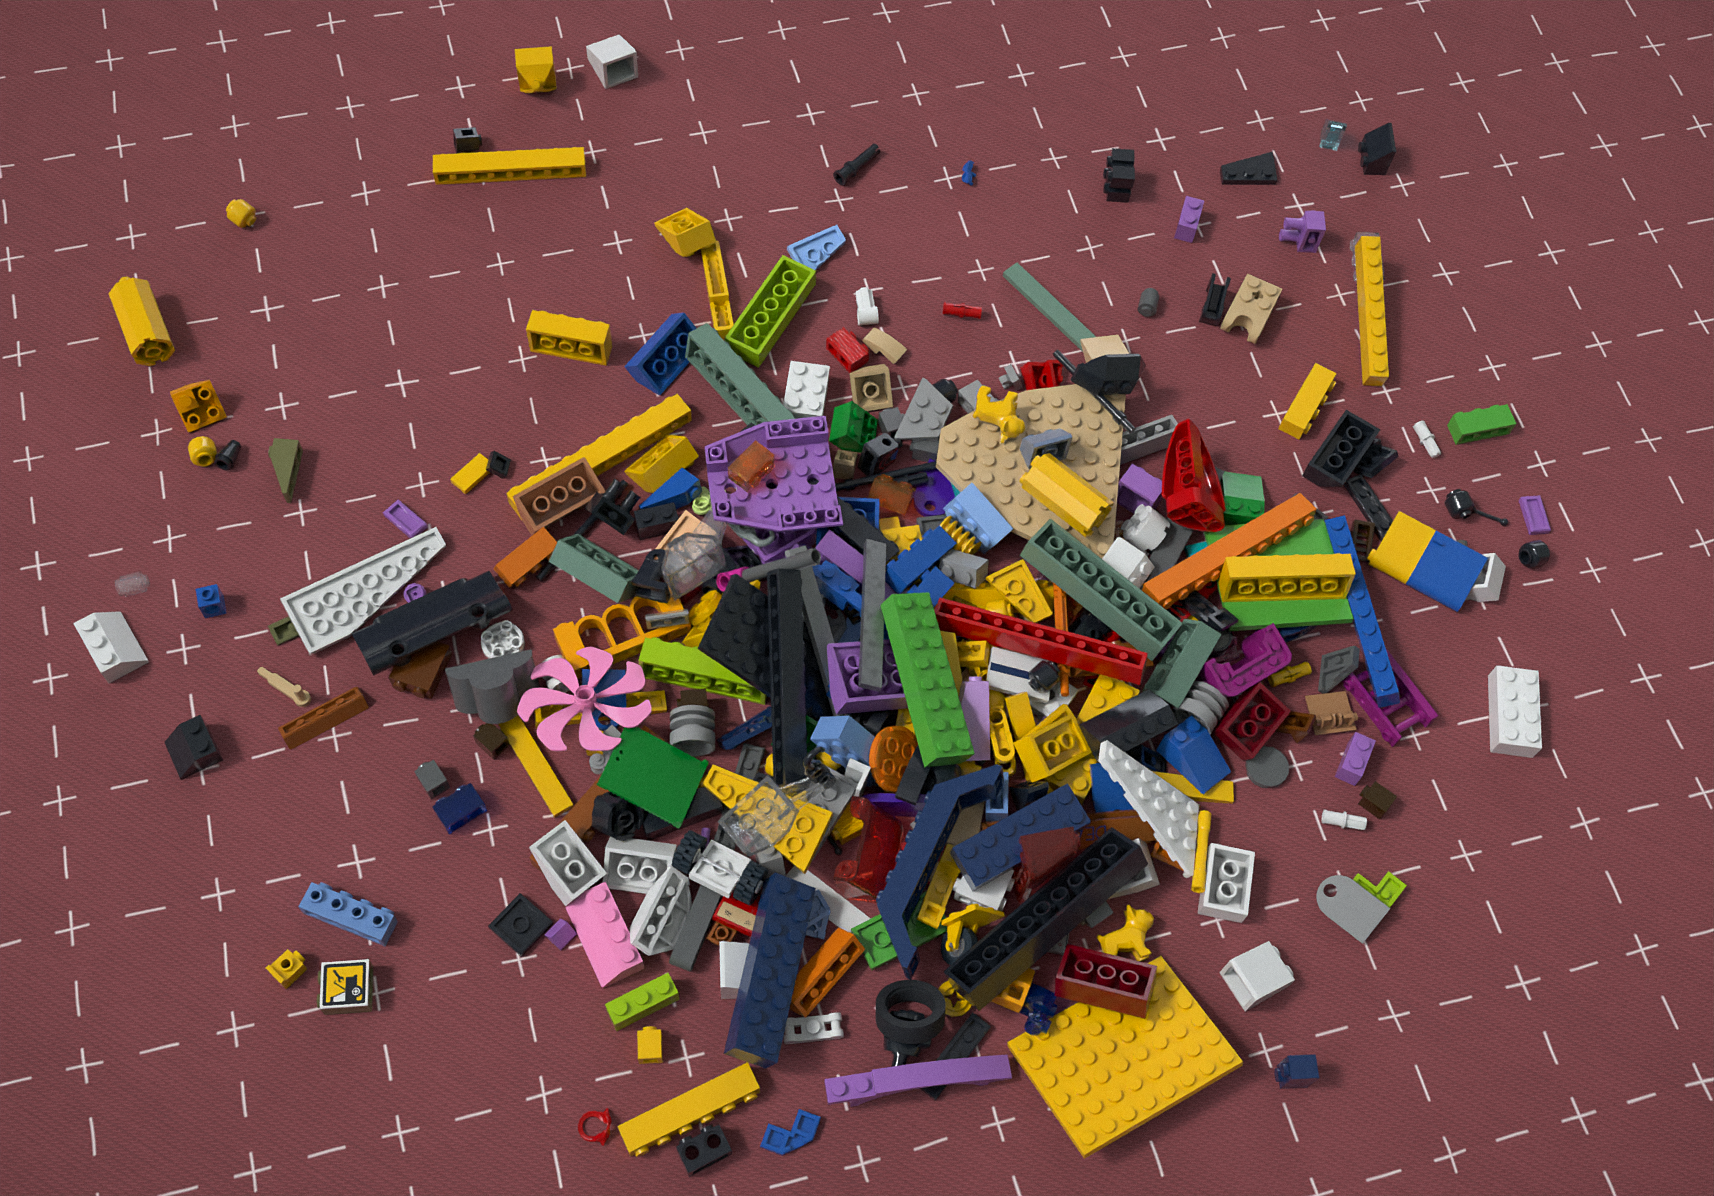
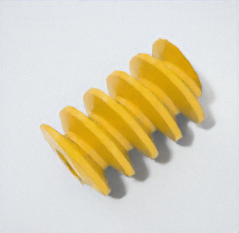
M951 515L945 518L940 526L957 543L952 549L971 555L975 554L980 548L981 542L974 544L975 536L968 539L970 532L967 531L963 534L964 526L956 528L957 520L950 523Z

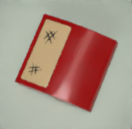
M734 891L729 898L723 896L712 920L751 937L760 897L758 896L754 903L749 906L733 898Z

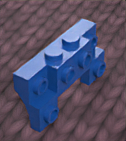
M827 560L822 565L812 566L820 594L841 610H844L849 604L848 610L856 609L860 612L859 616L861 617L862 594L857 593L859 588L857 581L853 577L844 574L837 565Z

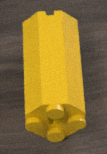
M122 277L111 289L109 296L132 357L136 364L146 366L156 365L155 361L160 359L161 362L167 361L174 353L175 348L149 282L138 278Z
M1044 454L1042 457L1037 455L1030 464L1032 467L1029 472L1024 473L1019 480L1022 484L1021 488L1085 538L1091 536L1094 533L1091 529L1093 527L1099 528L1111 512L1112 508L1110 506H1113L1114 502L1052 454Z

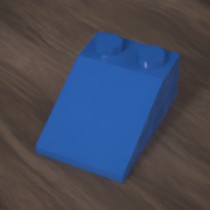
M1192 715L1167 733L1156 749L1203 795L1231 773L1230 768L1207 729Z

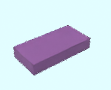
M1540 495L1521 497L1519 503L1529 535L1548 534L1551 529Z
M400 500L394 502L383 512L384 516L410 539L421 534L428 527L421 518Z

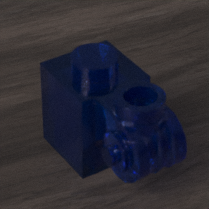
M1034 983L1031 984L1019 1013L1028 1017L1024 1024V1029L1030 1035H1039L1042 1032L1046 1034L1052 1022L1048 1020V1017L1053 1018L1058 1007L1054 1003L1057 996H1054L1055 993Z

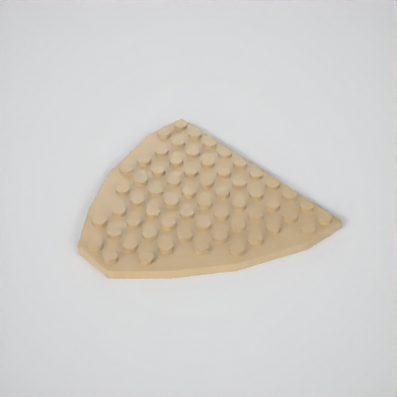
M1073 384L1026 390L1018 393V400L1016 401L1018 406L1015 411L1016 416L1024 421L1025 431L1016 438H1007L1004 443H1001L1000 427L981 421L978 417L973 418L975 410L941 428L936 468L960 492L973 483L1011 525L1013 529L1010 532L1030 540L1051 518L1101 559L1104 557L1114 543L1123 426L1121 424L1118 425L1113 420V416L1086 389ZM1126 394L1104 395L1118 411L1121 410L1124 413ZM1059 428L1072 435L1073 438L1067 457L1060 461L1114 502L1113 506H1110L1112 508L1111 512L1099 528L1093 527L1091 529L1094 531L1091 536L1085 538L1021 488L1022 484L1019 480L1024 473L1030 470L1020 451L1022 438L1031 434H1041L1049 429L1055 430Z

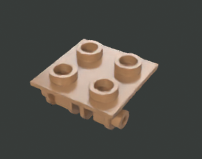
M1346 691L1305 696L1309 714L1316 715L1312 725L1315 736L1357 730L1354 721L1358 720V715L1356 712L1353 713L1351 711Z

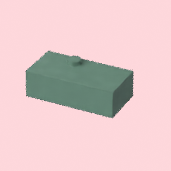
M579 534L558 540L549 560L550 563L616 603L635 597L634 593L638 586L632 585L631 582L639 571L638 569Z
M1183 620V624L1171 640L1143 688V692L1150 689L1169 706L1179 708L1221 636L1220 633L1201 621Z

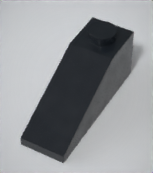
M1027 780L1009 787L1017 811L1046 796L1049 788L1048 782L1035 781L1032 783L1031 780Z

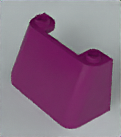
M1272 623L1249 635L1242 641L1241 649L1245 658L1230 666L1229 662L1219 664L1213 658L1204 663L1195 681L1205 682L1218 689L1224 697L1230 698L1288 665L1292 659V654L1276 626Z

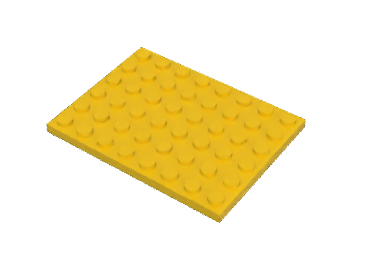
M1162 956L1147 963L1157 966L1155 987L1145 1019L1078 1002L1007 1042L1008 1048L1084 1159L1243 1065L1241 1058Z

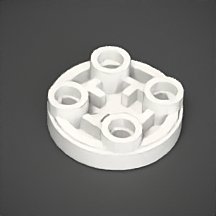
M508 620L490 626L481 634L482 650L488 659L521 652L525 646L523 633Z

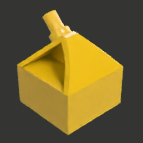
M552 46L515 49L516 69L521 92H549L557 89Z

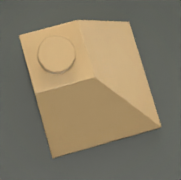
M885 364L864 367L850 373L852 400L865 411L893 407L889 368Z

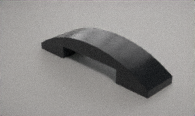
M1196 590L1189 593L1185 599L1178 600L1193 617L1214 630L1223 631L1238 623V619L1227 609L1222 608L1219 610Z
M917 745L895 794L896 799L915 806L932 767H924L919 745Z

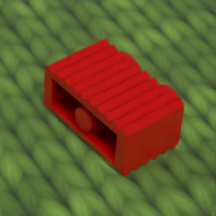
M845 327L826 339V349L846 368L849 374L869 361V349L865 344L861 345L857 341L856 335Z

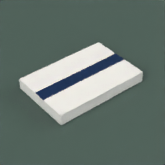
M992 647L986 680L989 681V689L1011 695L1027 692L1029 699L1047 703L1050 691L1047 693L1040 690L1038 692L1034 691L1028 683L1030 682L1028 673L1040 661L1048 662V660Z

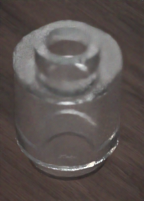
M141 571L120 576L119 579L115 580V587L119 596L124 595L127 597L143 593L150 586L147 574L143 575Z

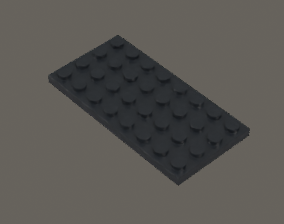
M734 574L726 586L697 649L771 698L768 596L739 575ZM803 621L805 707L807 716L818 722L820 717H830L833 714L806 622Z

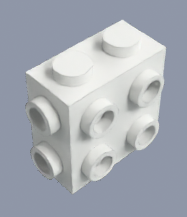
M1010 870L973 892L964 876H962V879L957 878L952 889L956 891L954 899L967 905L979 904L981 907H992L994 910L1002 912L1007 901L1003 896L1006 890L1011 891L1015 879L1011 878L1014 870Z

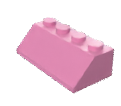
M606 881L584 891L566 907L602 989L644 969L643 960L637 948L630 944V933Z

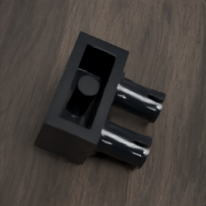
M613 479L604 494L596 492L585 509L624 536L635 520L631 516L632 513L630 511L641 497L629 490L622 503L616 505L614 500L625 486L616 479Z

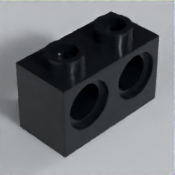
M713 1124L708 1125L700 1130L701 1134L694 1138H692V1135L687 1136L679 1141L680 1145L676 1146L677 1153L689 1177L732 1155L731 1147L720 1125L715 1127ZM716 1137L721 1141V1144L717 1148H710L707 1145L708 1140ZM689 1149H696L699 1152V1156L694 1160H689L685 1155Z

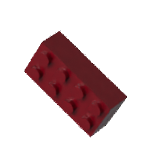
M1067 944L1056 975L1054 996L1145 1019L1155 987L1157 966Z

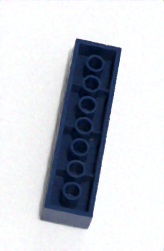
M774 873L764 880L723 1054L765 1069L778 1063L816 888L778 873Z

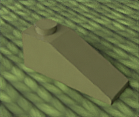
M274 438L273 445L269 447L268 455L272 460L284 498L287 503H291L303 449L299 440Z

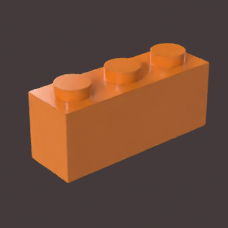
M542 527L497 563L493 570L509 588L514 584L518 587L526 580L525 575L529 572L534 574L542 567L541 562L545 559L550 560L557 542Z

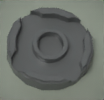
M1263 746L1253 759H1248L1245 762L1248 778L1261 788L1278 787L1286 780L1289 773V764L1286 757L1281 751L1273 747Z

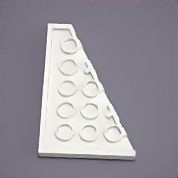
M1108 740L1102 742L1100 745L1099 763L1109 773L1111 779L1114 782L1118 781L1125 790V798L1134 810L1138 812L1142 821H1148L1155 831L1153 835L1167 851L1173 862L1177 861L1184 870L1183 876L1186 878L1193 876L1199 804Z

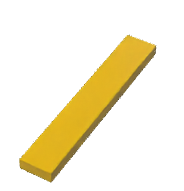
M519 715L510 721L498 724L503 734L508 737L509 744L554 818L573 808L572 801Z

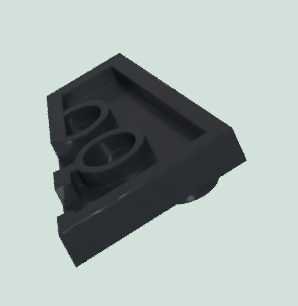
M1273 151L1221 165L1220 176L1222 185H1276L1277 175Z

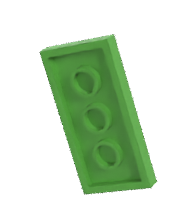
M926 892L922 893L906 927L911 945L917 948L947 932V926L941 925V922L936 929L917 920V915ZM880 914L851 928V933L856 936L865 948L863 955L871 970L897 958Z

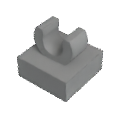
M1012 365L1004 367L1007 374L999 377L1003 388L1007 389L1012 384L1016 391L1023 388Z

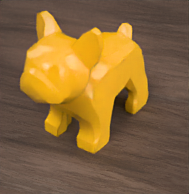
M981 386L976 397L977 403L973 418L978 417L981 421L998 425L1001 429V443H1004L1009 437L1016 438L1025 431V423L1016 416L1015 411L1018 403H1016L1018 393L1009 391L1003 401L990 402L991 397L987 395L990 394L991 388Z
M1127 905V910L1124 911L1126 918L1125 926L1105 936L1098 935L1097 939L1101 944L1103 953L1117 956L1118 952L1131 951L1135 959L1142 962L1151 955L1150 950L1145 947L1144 943L1145 934L1152 927L1154 917L1145 909L1135 910L1130 905Z

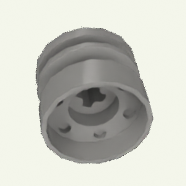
M1194 681L1179 708L1174 707L1172 712L1178 725L1192 715L1211 734L1218 723L1217 721L1222 718L1228 709L1229 704L1218 689L1205 682Z
M686 705L674 708L670 712V729L672 730L670 733V745L691 756H704L715 750V733L713 732L715 729V712L712 709L700 705Z

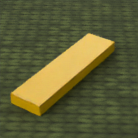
M1021 692L1005 698L1016 741L1036 726L1027 692ZM1022 763L1026 780H1031Z

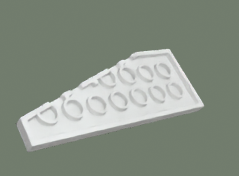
M437 527L280 598L310 656L349 638L352 633L356 632L446 547Z

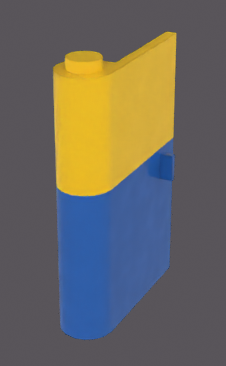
M1400 511L1397 513L1377 550L1372 549L1367 557L1370 561L1368 565L1456 612L1461 608L1488 559L1484 555Z

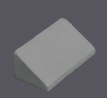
M687 609L645 615L647 629L689 623Z

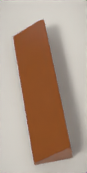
M354 687L280 726L278 730L291 750L367 710L369 706L358 687Z

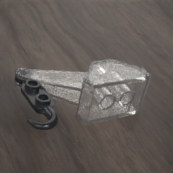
M817 747L804 757V774L807 778L779 787L767 775L717 821L746 856L750 857L777 844L791 830L799 809L835 784L836 778L830 772V769L820 760L815 761L813 759L818 753L824 752L825 748Z

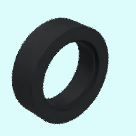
M900 980L885 986L877 995L876 1025L883 1035L896 1042L917 1044L929 1041L936 1037L944 1027L946 1006L944 996L936 987L923 981ZM912 1001L926 1005L931 1009L932 1014L919 1021H903L893 1017L889 1013V1009L895 1004Z

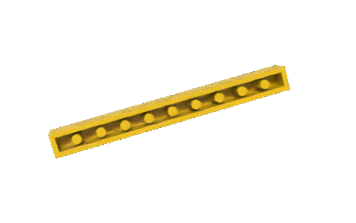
M678 393L672 397H667L659 405L650 407L645 413L633 417L628 423L616 427L605 436H600L595 442L588 446H583L571 456L564 457L562 461L554 466L551 465L540 474L531 476L523 484L512 487L506 493L509 504L520 517L513 499L514 495L583 457L586 458L596 477L665 437L667 434L692 421L690 408Z

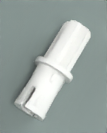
M1425 421L1417 422L1413 429L1419 436L1420 444H1424L1431 458H1436L1441 454V451L1434 441V434H1431Z
M1323 810L1322 823L1338 825L1343 829L1344 827L1365 830L1367 826L1366 817L1350 815L1345 811L1338 813Z

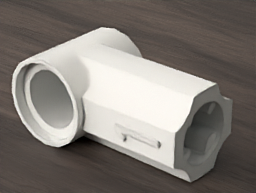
M868 287L860 288V290L856 291L858 325L878 324V309L874 305L872 290L868 289Z

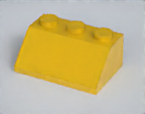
M667 434L624 472L644 491L654 493L681 468L685 469L692 466L694 460L699 455L687 437Z

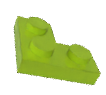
M1389 871L1377 886H1374L1359 873L1353 878L1356 883L1389 908L1407 886Z

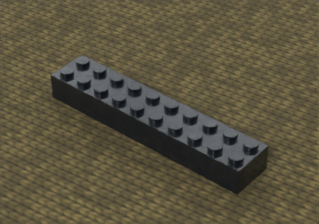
M1111 827L943 971L953 989L978 1011L984 1008L1148 865L1140 845Z

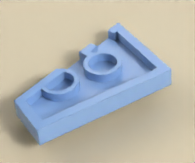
M835 225L787 246V251L793 260L817 270L845 244L846 239L839 227Z

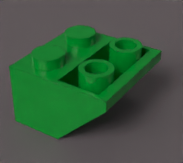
M853 401L834 407L829 442L841 450L861 453L864 444L876 438L878 419Z

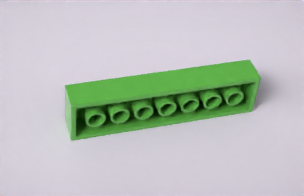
M929 592L892 594L880 606L924 767L961 764L975 753Z

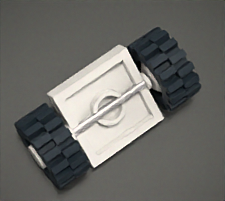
M689 830L684 835V838L681 839L680 845H678L677 851L674 853L671 865L688 874L689 879L727 898L734 891L733 898L751 906L757 899L758 894H760L764 880L767 879L768 868L713 840L706 847L707 838Z

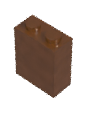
M436 642L411 654V660L408 664L404 666L394 665L388 677L392 687L400 692L405 690L412 692L413 695L419 698L427 697L432 699L453 655L450 646Z

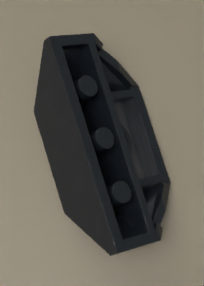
M1107 354L1092 359L1086 364H1078L1071 381L1096 395L1131 394L1146 364L1140 354Z

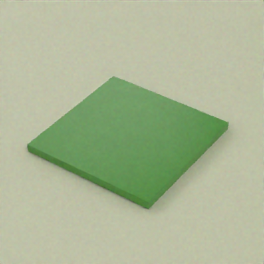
M1317 519L1309 526H1303L1298 529L1295 534L1284 537L1280 543L1272 544L1263 553L1255 555L1334 554L1324 519ZM1245 524L1225 525L1224 529L1218 532L1204 531L1207 546ZM1218 578V579L1216 580V582H1217V586H1218V590H1219V594H1220V598H1221V593H1220L1219 584H1218L1219 578ZM1347 597L1346 599L1222 602L1223 608L1227 609L1238 619V623L1228 628L1229 631L1262 629L1274 623L1276 628L1352 623L1353 621Z

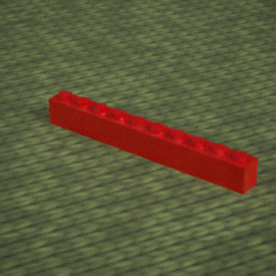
M939 598L934 610L940 631L955 633V635L975 641H987L990 645L1137 685L1141 684L1146 669L1148 656L1146 652L944 598Z

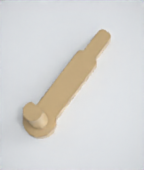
M263 667L257 670L258 674L265 678L271 686L294 700L297 706L306 707L310 704V694L303 690L300 685L296 684L294 686L278 674H272Z

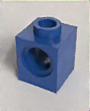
M217 584L196 589L198 608L205 618L227 614L224 595Z

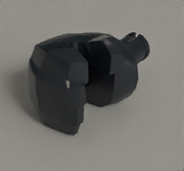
M900 1009L899 1011L890 1012L893 1017L903 1021L925 1019L924 1014L914 1010ZM884 1035L883 1045L885 1051H890L893 1054L891 1065L893 1067L906 1065L907 1058H910V1056L919 1057L922 1051L930 1048L931 1040L917 1044H906L891 1040Z

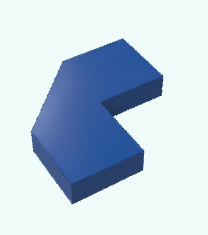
M799 1109L791 1131L768 1123L760 1148L783 1156L812 1142L821 1117Z

